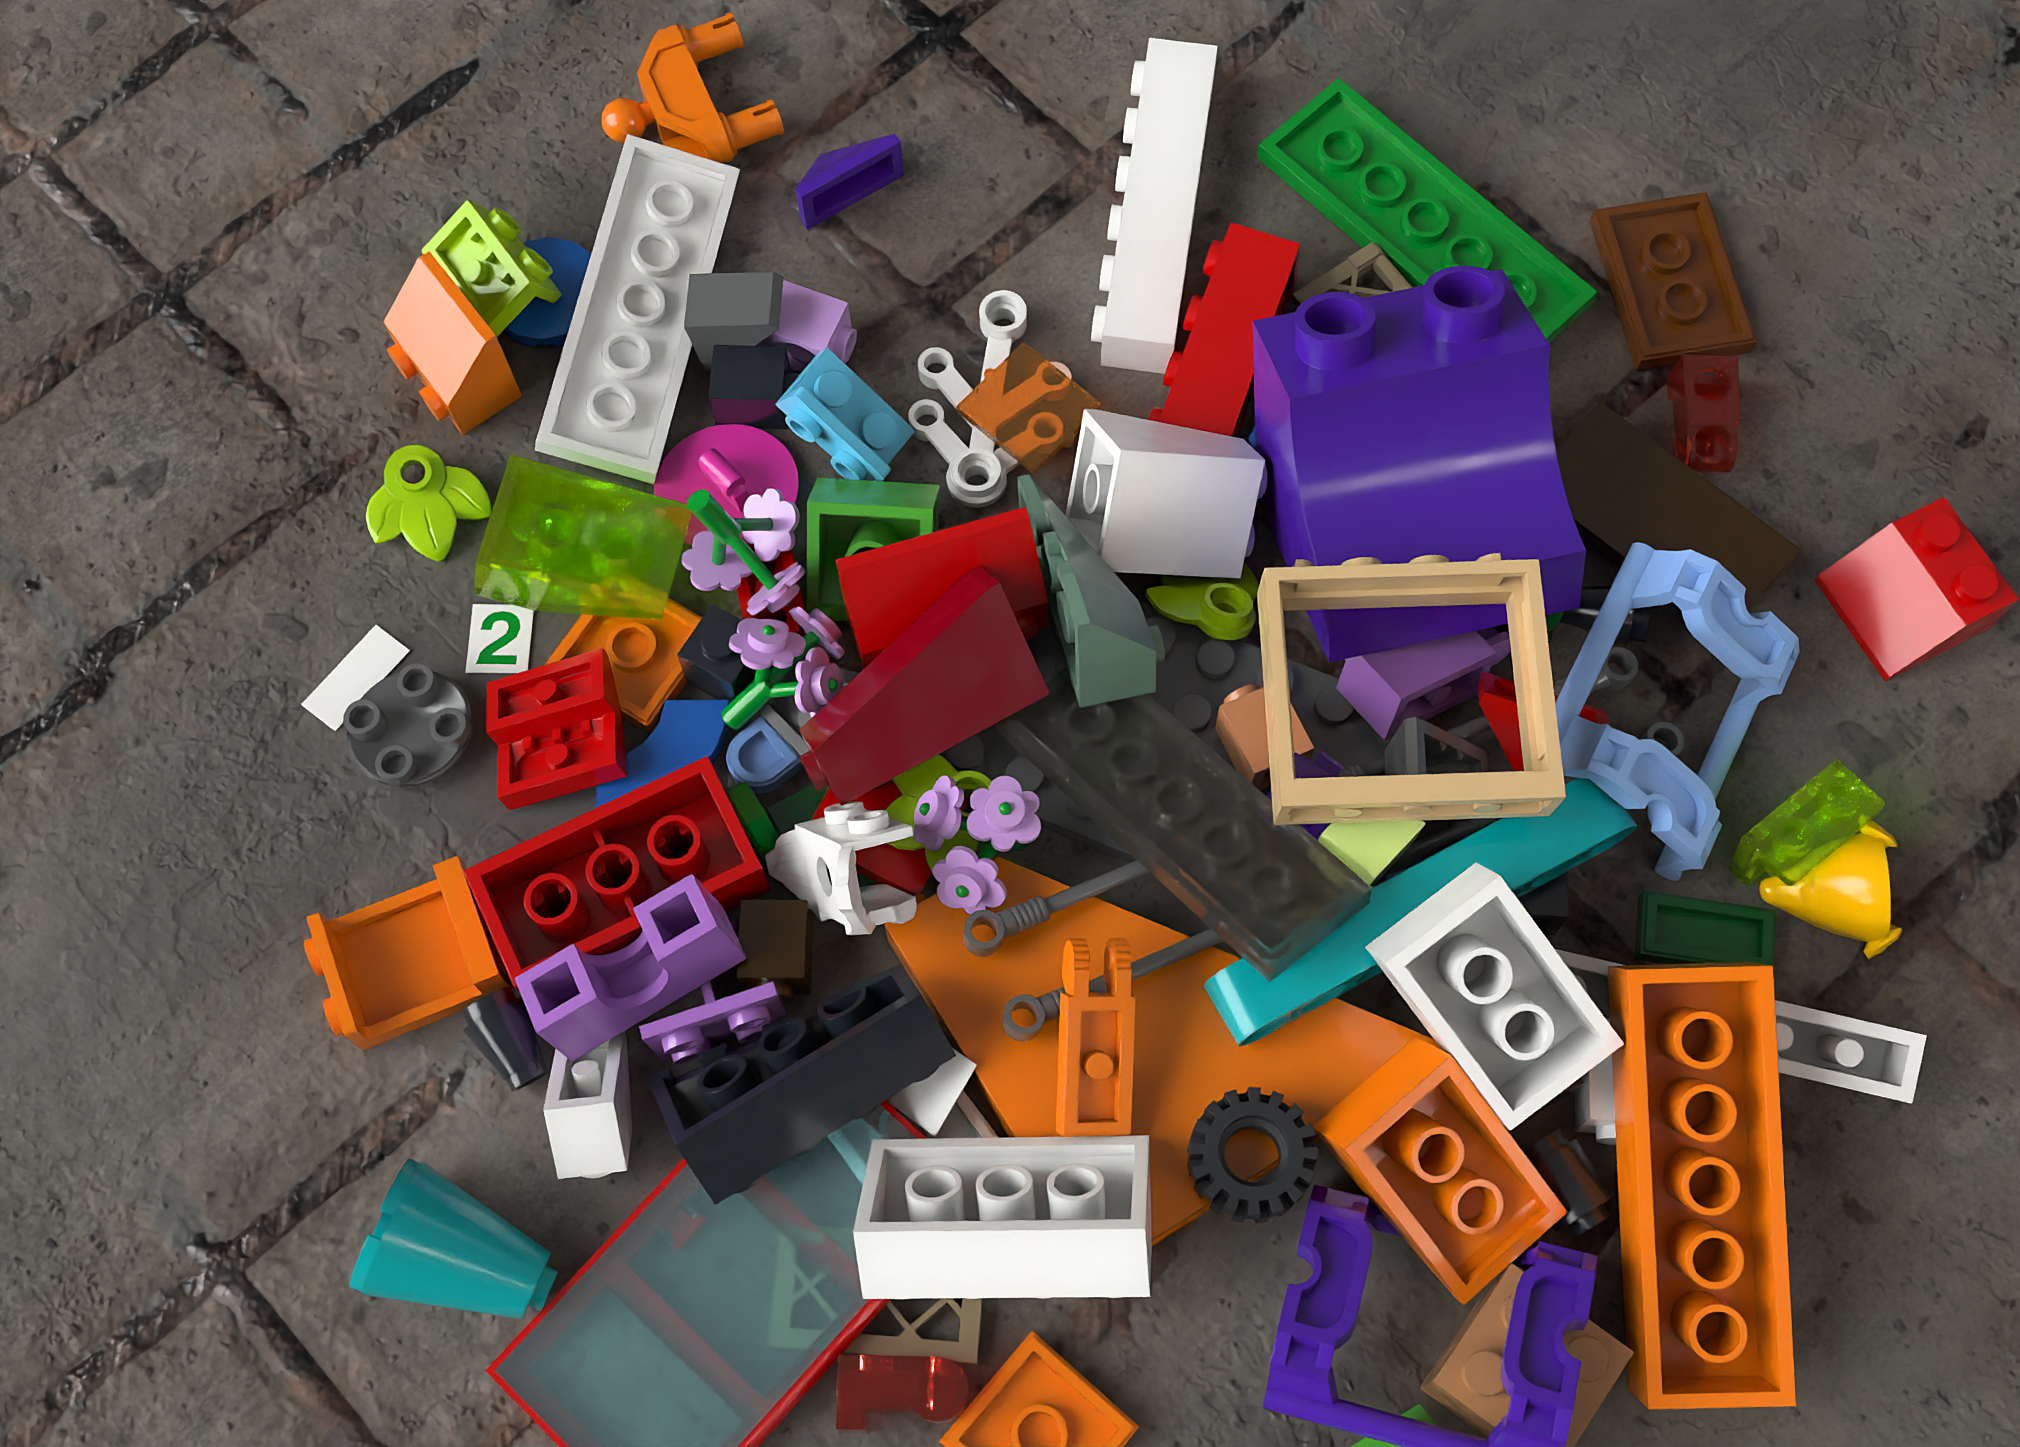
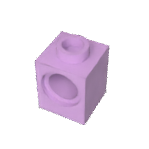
M783 280L779 330L764 339L761 344L762 346L786 347L790 368L803 372L818 352L827 347L842 362L846 363L854 350L857 331L852 328L848 302Z

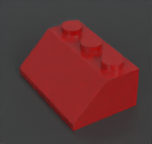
M1026 507L836 559L845 611L863 669L967 572L980 565L1001 584L1026 641L1035 637L1040 630L1048 628V598Z

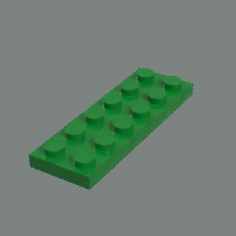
M1339 77L1258 145V160L1359 246L1364 248L1368 244L1375 242L1412 287L1423 286L1434 273L1454 266H1475L1489 271L1503 269L1548 343L1554 340L1594 302L1598 293L1594 288Z

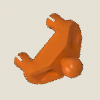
M731 12L723 17L686 30L683 25L677 26L676 24L659 29L652 38L637 72L644 101L637 103L635 100L626 97L616 98L606 105L601 119L602 128L612 141L624 144L627 134L641 138L646 125L654 123L664 146L722 164L733 161L734 157L738 156V149L776 135L781 136L785 134L778 109L775 108L772 98L759 105L724 116L723 112L717 113L697 70L699 62L735 49L744 48L738 24Z

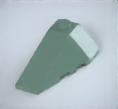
M1030 474L1018 476L1019 508L1026 507L1048 598V609L1080 708L1156 692V665L1165 663V649L1158 626H1147L1140 603L1032 476Z

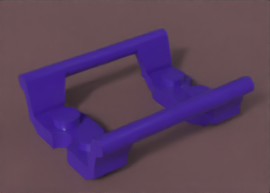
M1314 1184L1297 1256L1305 1259L1311 1265L1313 1274L1306 1282L1288 1284L1271 1356L1263 1409L1400 1447H1565L1574 1409L1581 1361L1572 1357L1566 1351L1563 1344V1336L1567 1332L1584 1330L1586 1327L1596 1276L1597 1256L1539 1241V1243L1534 1242L1511 1263L1528 1270L1522 1274L1513 1297L1501 1361V1381L1507 1394L1510 1396L1508 1413L1501 1419L1487 1439L1338 1398L1331 1365L1335 1350L1350 1340L1356 1326L1372 1254V1234L1369 1229L1402 1236L1369 1198Z

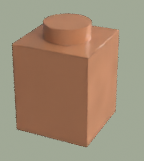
M1254 683L1233 691L1224 699V704L1219 707L1215 726L1248 795L1271 786L1264 687L1260 688L1258 684ZM1290 702L1294 753L1296 752L1310 761L1314 746Z

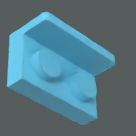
M828 347L818 352L775 404L787 415L785 421L789 428L800 438L808 442L815 441L832 457L830 460L832 467L845 479L884 480L891 471L888 464L915 432L899 414Z

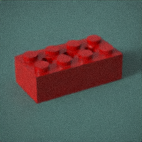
M708 756L463 870L512 984L519 993L520 991L514 978L573 943L584 953L595 956L611 954L630 945L643 930L633 908L690 874H693L723 906L725 913L740 906L741 900H753L771 891L762 866ZM686 845L688 853L681 858L675 859L672 851L677 847ZM626 873L628 877L627 882L615 888L613 879L618 875ZM566 902L568 905L566 911L556 917L554 907Z

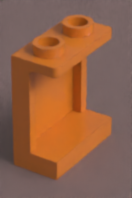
M458 855L432 865L437 877L433 881L336 919L329 920L321 912L306 917L312 937L304 940L305 952L315 974L318 977L325 976L331 997L323 1000V1008L327 1021L337 1037L344 1035L361 1050H366L463 1011L475 1001L496 990L511 987L513 991L505 965L463 870L467 869V866Z

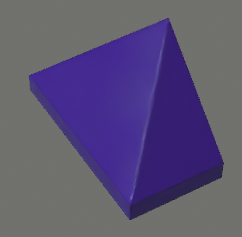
M895 133L822 153L817 157L795 188L800 219L807 230L904 176L901 141Z

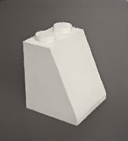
M1084 409L1065 516L1113 572L1240 579L1244 559L1251 554L1254 546L1255 531L1252 521L1257 499L1264 495L1267 486L1265 459L1241 438L1096 409Z

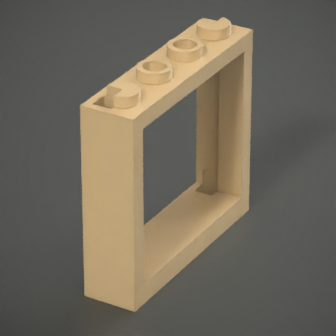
M1493 553L1482 556L1476 561L1449 562V559L1442 555H1425L1414 558L1409 563L1382 564L1377 558L1358 557L1349 559L1338 566H1314L1311 561L1296 559L1294 567L1264 568L1257 591L1274 825L1550 816L1566 798L1539 559L1501 560L1500 553ZM1506 604L1524 771L1296 778L1283 611Z

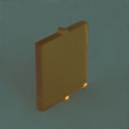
M1023 341L995 369L988 368L985 370L984 380L956 406L957 413L1035 475L1063 447L1069 448L1074 445V436L1081 430L1084 409L1101 410L1102 403Z

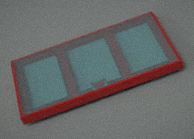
M884 1100L869 1115L850 1121L821 1139L818 1145L808 1153L792 1157L763 1175L750 1189L742 1193L733 1194L717 1205L713 1203L683 1158L492 1362L485 1372L559 1447H760L891 1300L863 1299L853 1235L872 1140L927 1138Z

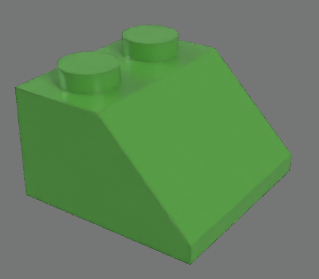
M817 477L807 500L806 613L809 615L817 608L826 616H832L835 621H848L836 559L938 531L940 485Z

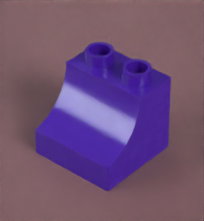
M1475 266L1449 267L1431 275L1423 286L1365 298L1345 292L1323 293L1304 301L1297 308L1296 312L1253 321L1256 452L1265 459L1267 469L1266 490L1258 501L1287 567H1294L1296 559L1311 561L1314 566H1338L1349 559L1358 557L1377 558L1382 564L1409 563L1412 559L1425 555H1442L1447 557L1449 562L1476 561L1478 558L1488 554L1500 553L1501 560L1539 559L1545 615L1579 608L1586 549L1567 501L1554 444L1549 402L1550 344L1503 269L1489 271ZM1506 604L1306 610L1329 662L1508 624Z

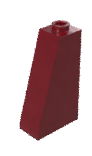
M981 565L967 572L799 729L809 749L808 752L799 756L817 791L828 786L840 805L843 806L1050 694L1001 584Z

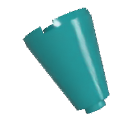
M408 1158L381 1205L379 1211L382 1214L373 1234H368L350 1279L349 1288L367 1296L523 1319L528 1306L541 1311L558 1274L557 1270L546 1266L551 1252L427 1163H420Z

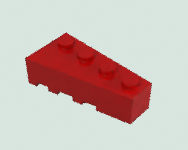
M1232 222L1229 224L1224 241L1217 239L1212 241L1203 269L1204 275L1211 276L1203 297L1194 294L1190 301L1183 330L1191 333L1184 352L1174 350L1168 362L1163 386L1170 387V391L1164 408L1161 409L1154 406L1148 420L1238 438L1247 413V406H1244L1247 396L1252 397L1254 395L1253 321L1283 314L1286 299L1291 300L1297 284L1300 243Z

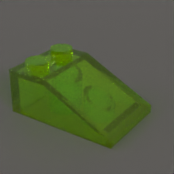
M510 454L476 559L474 594L533 611L662 620L692 512L688 509L687 504Z

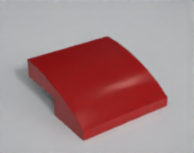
M603 648L487 682L486 733L498 745L497 798L509 811L627 777L625 742L618 695L609 657Z

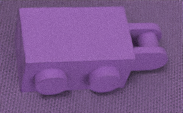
M1494 627L1348 658L1345 659L1346 662L1336 689L1384 740H1387L1395 735L1404 719L1418 717L1426 721L1479 695L1478 681L1482 671L1488 673L1491 666L1499 663L1511 651L1509 633H1499Z

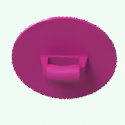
M716 425L689 435L667 454L656 475L654 500L658 514L667 529L682 542L692 546L693 539L698 533L709 531L687 507V501L695 491L707 490L732 518H745L744 505L748 497L751 495H764L768 489L780 490L784 501H791L796 504L799 492V476L790 452L771 434L747 425Z

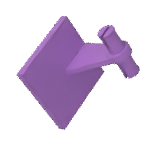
M735 919L730 923L739 940V926ZM711 979L701 985L705 1001L704 1005L639 1026L643 1041L661 1060L672 1057L674 1064L678 1065L698 1060L699 1054L712 1049V1043L733 1036H737L739 1043L758 1040L762 1036L763 1025L785 1015L788 1018V1015L773 982L718 1000Z

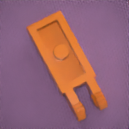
M1067 938L1063 948L1062 979L1065 993H1060L1056 1132L1062 1137L1130 1135L1136 996L1131 994L1132 953L1130 951L1131 946L1128 943L1129 940H1126V938H1108V942H1106L1103 977L1107 992H1089L1090 953L1087 940L1085 938Z

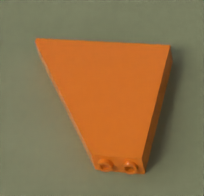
M997 857L992 860L996 863L999 870L996 878L1004 883L1007 889V897L1000 906L988 907L987 910L998 913L1037 896L1045 899L1071 887ZM937 893L929 898H926L924 894L914 896L916 897L917 909L913 919L903 924L891 922L884 924L888 942L922 994L953 1048L977 1064L971 1077L1008 1137H1062L1056 1132L1060 1017L1043 1024L1038 1036L1032 1040L1025 1042L1015 1041L1003 1029L1002 1018L1005 1006L1015 996L1025 994L1037 998L1064 986L1062 963L1063 948L1067 938H1085L1087 940L1090 953L1089 980H1092L1104 973V952L1108 938H1126V940H1129L1128 943L1131 946L1130 951L1132 953L1131 960L1134 962L1190 937L1093 896L1050 914V919L1046 922L1037 924L1035 927L1004 939L997 952L990 956L981 957L970 953L964 946L962 939L964 925L970 915L964 908L955 909L944 905L938 898ZM977 925L971 930L973 937L981 942L991 941L996 936L994 930L987 925ZM1213 946L1132 980L1131 994L1136 996L1131 1132L1130 1135L1110 1136L1149 1135L1152 1247L1211 1210L1209 1208L1211 1203L1205 1196L1200 1199L1194 1189L1195 1181L1193 1176H1189L1187 1168L1189 1152L1187 1150L1197 1119H1200L1205 1108L1213 1100L1217 1103L1223 1099L1224 1093L1235 1089L1237 1094L1246 1093L1248 1087H1260V1094L1271 1096L1272 1092L1275 1091L1284 1095L1282 1102L1289 1107L1296 1103L1304 1112L1301 1119L1305 1125L1311 1123L1313 1126L1414 1037L1441 1049L1433 1038L1334 998L1267 1036L1246 1046L1239 1047L1203 985L1216 973L1242 958ZM1017 1009L1011 1014L1013 1022L1019 1027H1031L1036 1022L1035 1016L1027 1009ZM1252 1129L1239 1131L1225 1145L1224 1154L1228 1168L1235 1176L1244 1181L1255 1182L1278 1167L1279 1153L1273 1140L1263 1132ZM1316 1132V1135L1313 1138V1144L1321 1140V1138L1318 1136Z

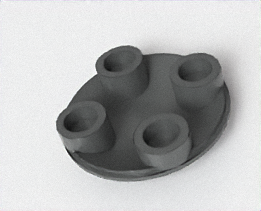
M416 663L405 666L399 673L379 681L360 700L351 703L344 713L343 723L348 730L347 740L351 756L364 774L374 781L387 786L412 787L438 778L459 760L472 734L473 715L468 698L453 680L440 673L433 672L427 665Z

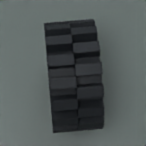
M1248 1087L1246 1093L1237 1094L1235 1089L1224 1093L1223 1099L1217 1103L1213 1100L1205 1108L1200 1119H1197L1187 1150L1189 1152V1160L1187 1162L1189 1176L1194 1178V1189L1200 1199L1205 1196L1211 1203L1209 1207L1218 1215L1223 1211L1232 1216L1231 1221L1243 1223L1245 1219H1253L1255 1224L1268 1222L1273 1216L1278 1215V1217H1281L1289 1212L1292 1206L1299 1202L1312 1183L1316 1173L1314 1171L1315 1164L1318 1161V1147H1314L1313 1138L1316 1134L1312 1124L1305 1125L1301 1119L1304 1112L1296 1103L1289 1107L1282 1102L1284 1095L1273 1091L1271 1096L1260 1094V1087ZM1248 1129L1258 1130L1268 1135L1275 1143L1279 1153V1164L1276 1172L1268 1179L1260 1182L1244 1181L1235 1176L1228 1168L1224 1154L1225 1145L1239 1131Z

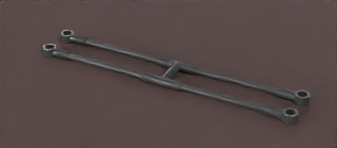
M1612 647L1590 693L1602 688L1609 691L1624 689L1638 671V661L1635 655L1626 648ZM1607 663L1618 665L1623 670L1624 675L1613 673ZM1568 676L1556 681L1555 686H1553L1555 695L1559 696ZM1484 715L1446 732L1463 740H1468L1492 730ZM1668 722L1655 723L1641 737V739L1660 738L1664 740L1669 747V751L1676 757L1684 747L1682 732L1675 725ZM1384 757L1364 766L1356 763L1344 768L1337 777L1382 776L1385 774ZM1564 777V784L1569 783L1577 777ZM1262 802L1254 806V812L1045 899L1037 896L998 913L989 910L975 911L965 921L962 937L964 946L975 956H990L998 951L1004 939L1048 921L1052 913L1255 828L1261 827L1265 830L1273 827V816L1260 808L1263 804ZM1502 818L1465 819L1416 840L1380 879L1408 868L1412 865V860L1472 835ZM1322 876L1317 877L1314 880L1297 886L1296 892L1132 962L1131 981L1303 907L1305 910H1310L1350 892L1348 890L1340 891L1331 886ZM977 925H987L994 930L996 936L991 941L981 942L973 937L971 930ZM1103 975L1089 980V992H1107ZM1064 986L1037 998L1022 994L1010 999L1005 1006L1002 1018V1025L1006 1034L1015 1041L1021 1042L1030 1041L1038 1036L1043 1024L1060 1017V993H1065ZM1017 1009H1027L1035 1016L1036 1022L1031 1027H1019L1013 1022L1011 1014Z

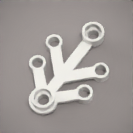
M1007 290L990 293L983 299L979 308L980 329L984 336L988 338L978 395L954 368L953 358L947 350L939 347L929 348L918 359V372L921 382L929 388L940 389L971 426L972 434L969 448L945 423L943 408L936 401L929 399L917 401L911 406L908 413L909 425L915 430L912 435L921 441H930L949 464L946 480L952 497L959 503L974 508L991 505L1003 495L1007 486L1006 474L1035 454L1040 456L1053 455L1063 445V425L1061 421L1053 415L1041 414L1029 422L1027 432L994 451L997 432L1044 401L1054 404L1067 399L1071 392L1072 381L1071 372L1067 366L1059 362H1048L1038 369L1034 378L1003 398L1012 343L1024 334L1027 327V308L1024 300L1018 294ZM1001 319H1007L1013 323L1009 326L994 325L996 321ZM933 363H940L946 367L940 373H931L926 370ZM1055 377L1061 379L1064 383L1057 388H1050L1043 382L1048 378ZM923 415H932L937 419L934 424L929 426H923L916 422ZM1046 429L1054 432L1056 436L1051 440L1042 441L1035 434L1040 430ZM974 475H981L988 480L985 484L979 486L969 485L966 482L968 478Z

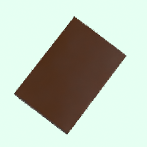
M1707 192L1607 207L1593 211L1589 222L1636 371L1751 353L1757 340Z

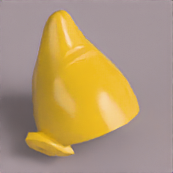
M1860 816L1856 825L1861 833L1832 842L1810 853L1795 867L1777 876L1765 878L1760 882L1759 892L1762 899L1768 904L1778 907L1815 927L1836 935L1867 942L1863 952L1870 959L1882 953L1889 945L1899 939L1902 932V927L1890 924V880L1885 848L1889 846L1897 847L1898 844L1894 837L1876 822Z

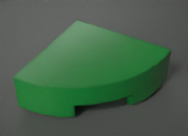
M745 781L727 792L729 794L728 799L767 866L765 855L775 848L779 835L750 785Z

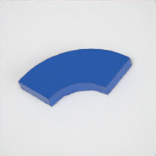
M665 700L659 724L643 744L626 753L627 777L597 785L595 808L705 756H708L713 766L721 751L729 727L721 716V711L729 704V700Z

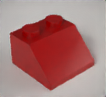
M1945 497L1890 523L1824 570L1814 580L1885 682L1989 630L2019 600Z

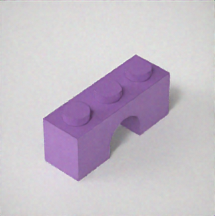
M693 874L633 908L643 930L638 938L625 948L611 954L595 956L584 953L573 943L514 978L536 1033L569 1060L574 1061L747 959L723 906Z

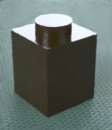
M741 900L739 942L747 959L737 964V979L743 991L773 982L783 1003L792 1002L794 994H811L814 918L808 900Z

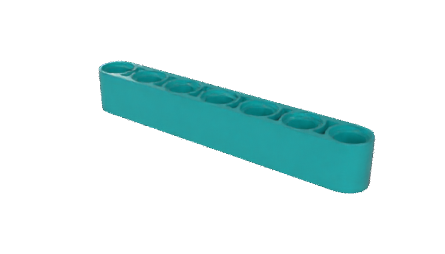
M1576 778L1565 784L1566 798L1550 816L1502 818L1232 963L1212 976L1203 987L1238 1046H1246L1382 973L1383 970L1365 947L1474 863H1478L1500 875L1514 895L1519 898L1614 846L1636 829L1637 824L1626 809L1589 778Z

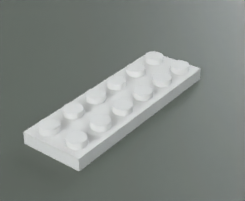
M627 134L536 438L535 451L654 484L692 343L684 328L689 274L712 273L740 169Z

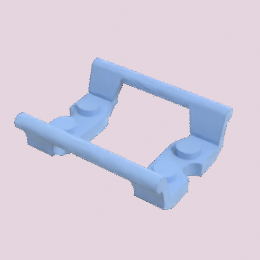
M1633 543L1555 702L1563 776L1589 778L1624 809H1645L1648 806V817L1652 824L1651 832L1666 844L1655 867V872L1668 880L1678 881L1683 871L1703 869L1722 827V824L1718 821L1720 811L1716 808L1715 799L1759 702L1768 696L1782 693L1800 653L1799 638L1771 611L1750 614L1746 609L1744 599L1746 588L1718 561L1691 549L1683 551L1654 550L1646 544ZM1673 602L1682 610L1686 627L1693 637L1729 670L1741 678L1698 775L1666 747L1653 739H1637L1635 736L1616 730L1608 724H1597L1579 717L1630 609L1664 605Z

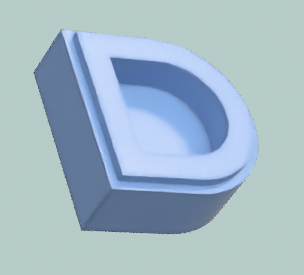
M760 716L734 737L726 754L727 766L734 782L740 785L747 781L755 794L776 790L804 768L799 758L800 755L763 716Z

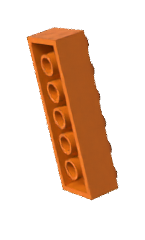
M1752 962L1608 966L1610 1025L1624 1043V1045L1612 1053L1625 1341L1626 1347L1634 1352L1627 1363L1628 1390L1648 1410L1796 1406L1773 966Z

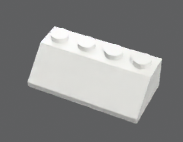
M1149 1135L873 1139L853 1230L863 1299L1150 1297L1152 1237Z

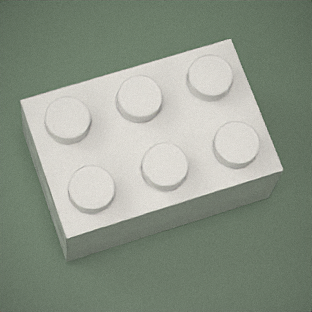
M1474 863L1365 947L1442 1051L1453 1056L1501 1123L1510 1131L1624 1045L1623 1041L1503 878L1478 863Z

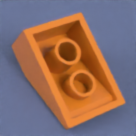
M1417 1037L1408 1042L1312 1126L1350 1178L1457 1301L1463 1305L1471 1300L1567 1213L1564 1206L1453 1056Z

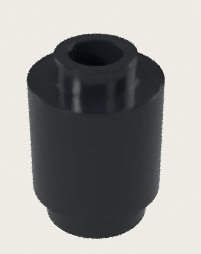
M1559 1128L1523 1150L1529 1161L1567 1211L1552 1226L1555 1233L1568 1226L1576 1238L1611 1216L1603 1203L1614 1197V1194L1576 1139L1569 1142Z

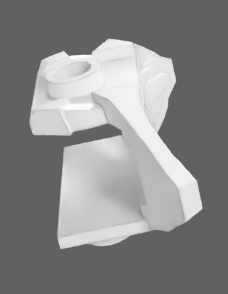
M850 801L843 806L840 803L828 806L824 809L825 817L795 824V829L782 834L776 840L775 848L765 855L770 876L782 882L801 900H808L810 908L820 921L832 918L845 925L846 935L871 934L875 925L887 922L903 924L915 916L917 909L916 897L885 883L859 887L855 866L857 860L855 851L914 836L911 825L889 818L888 812L885 810H868L864 808L861 801ZM826 864L830 872L832 886L828 878Z

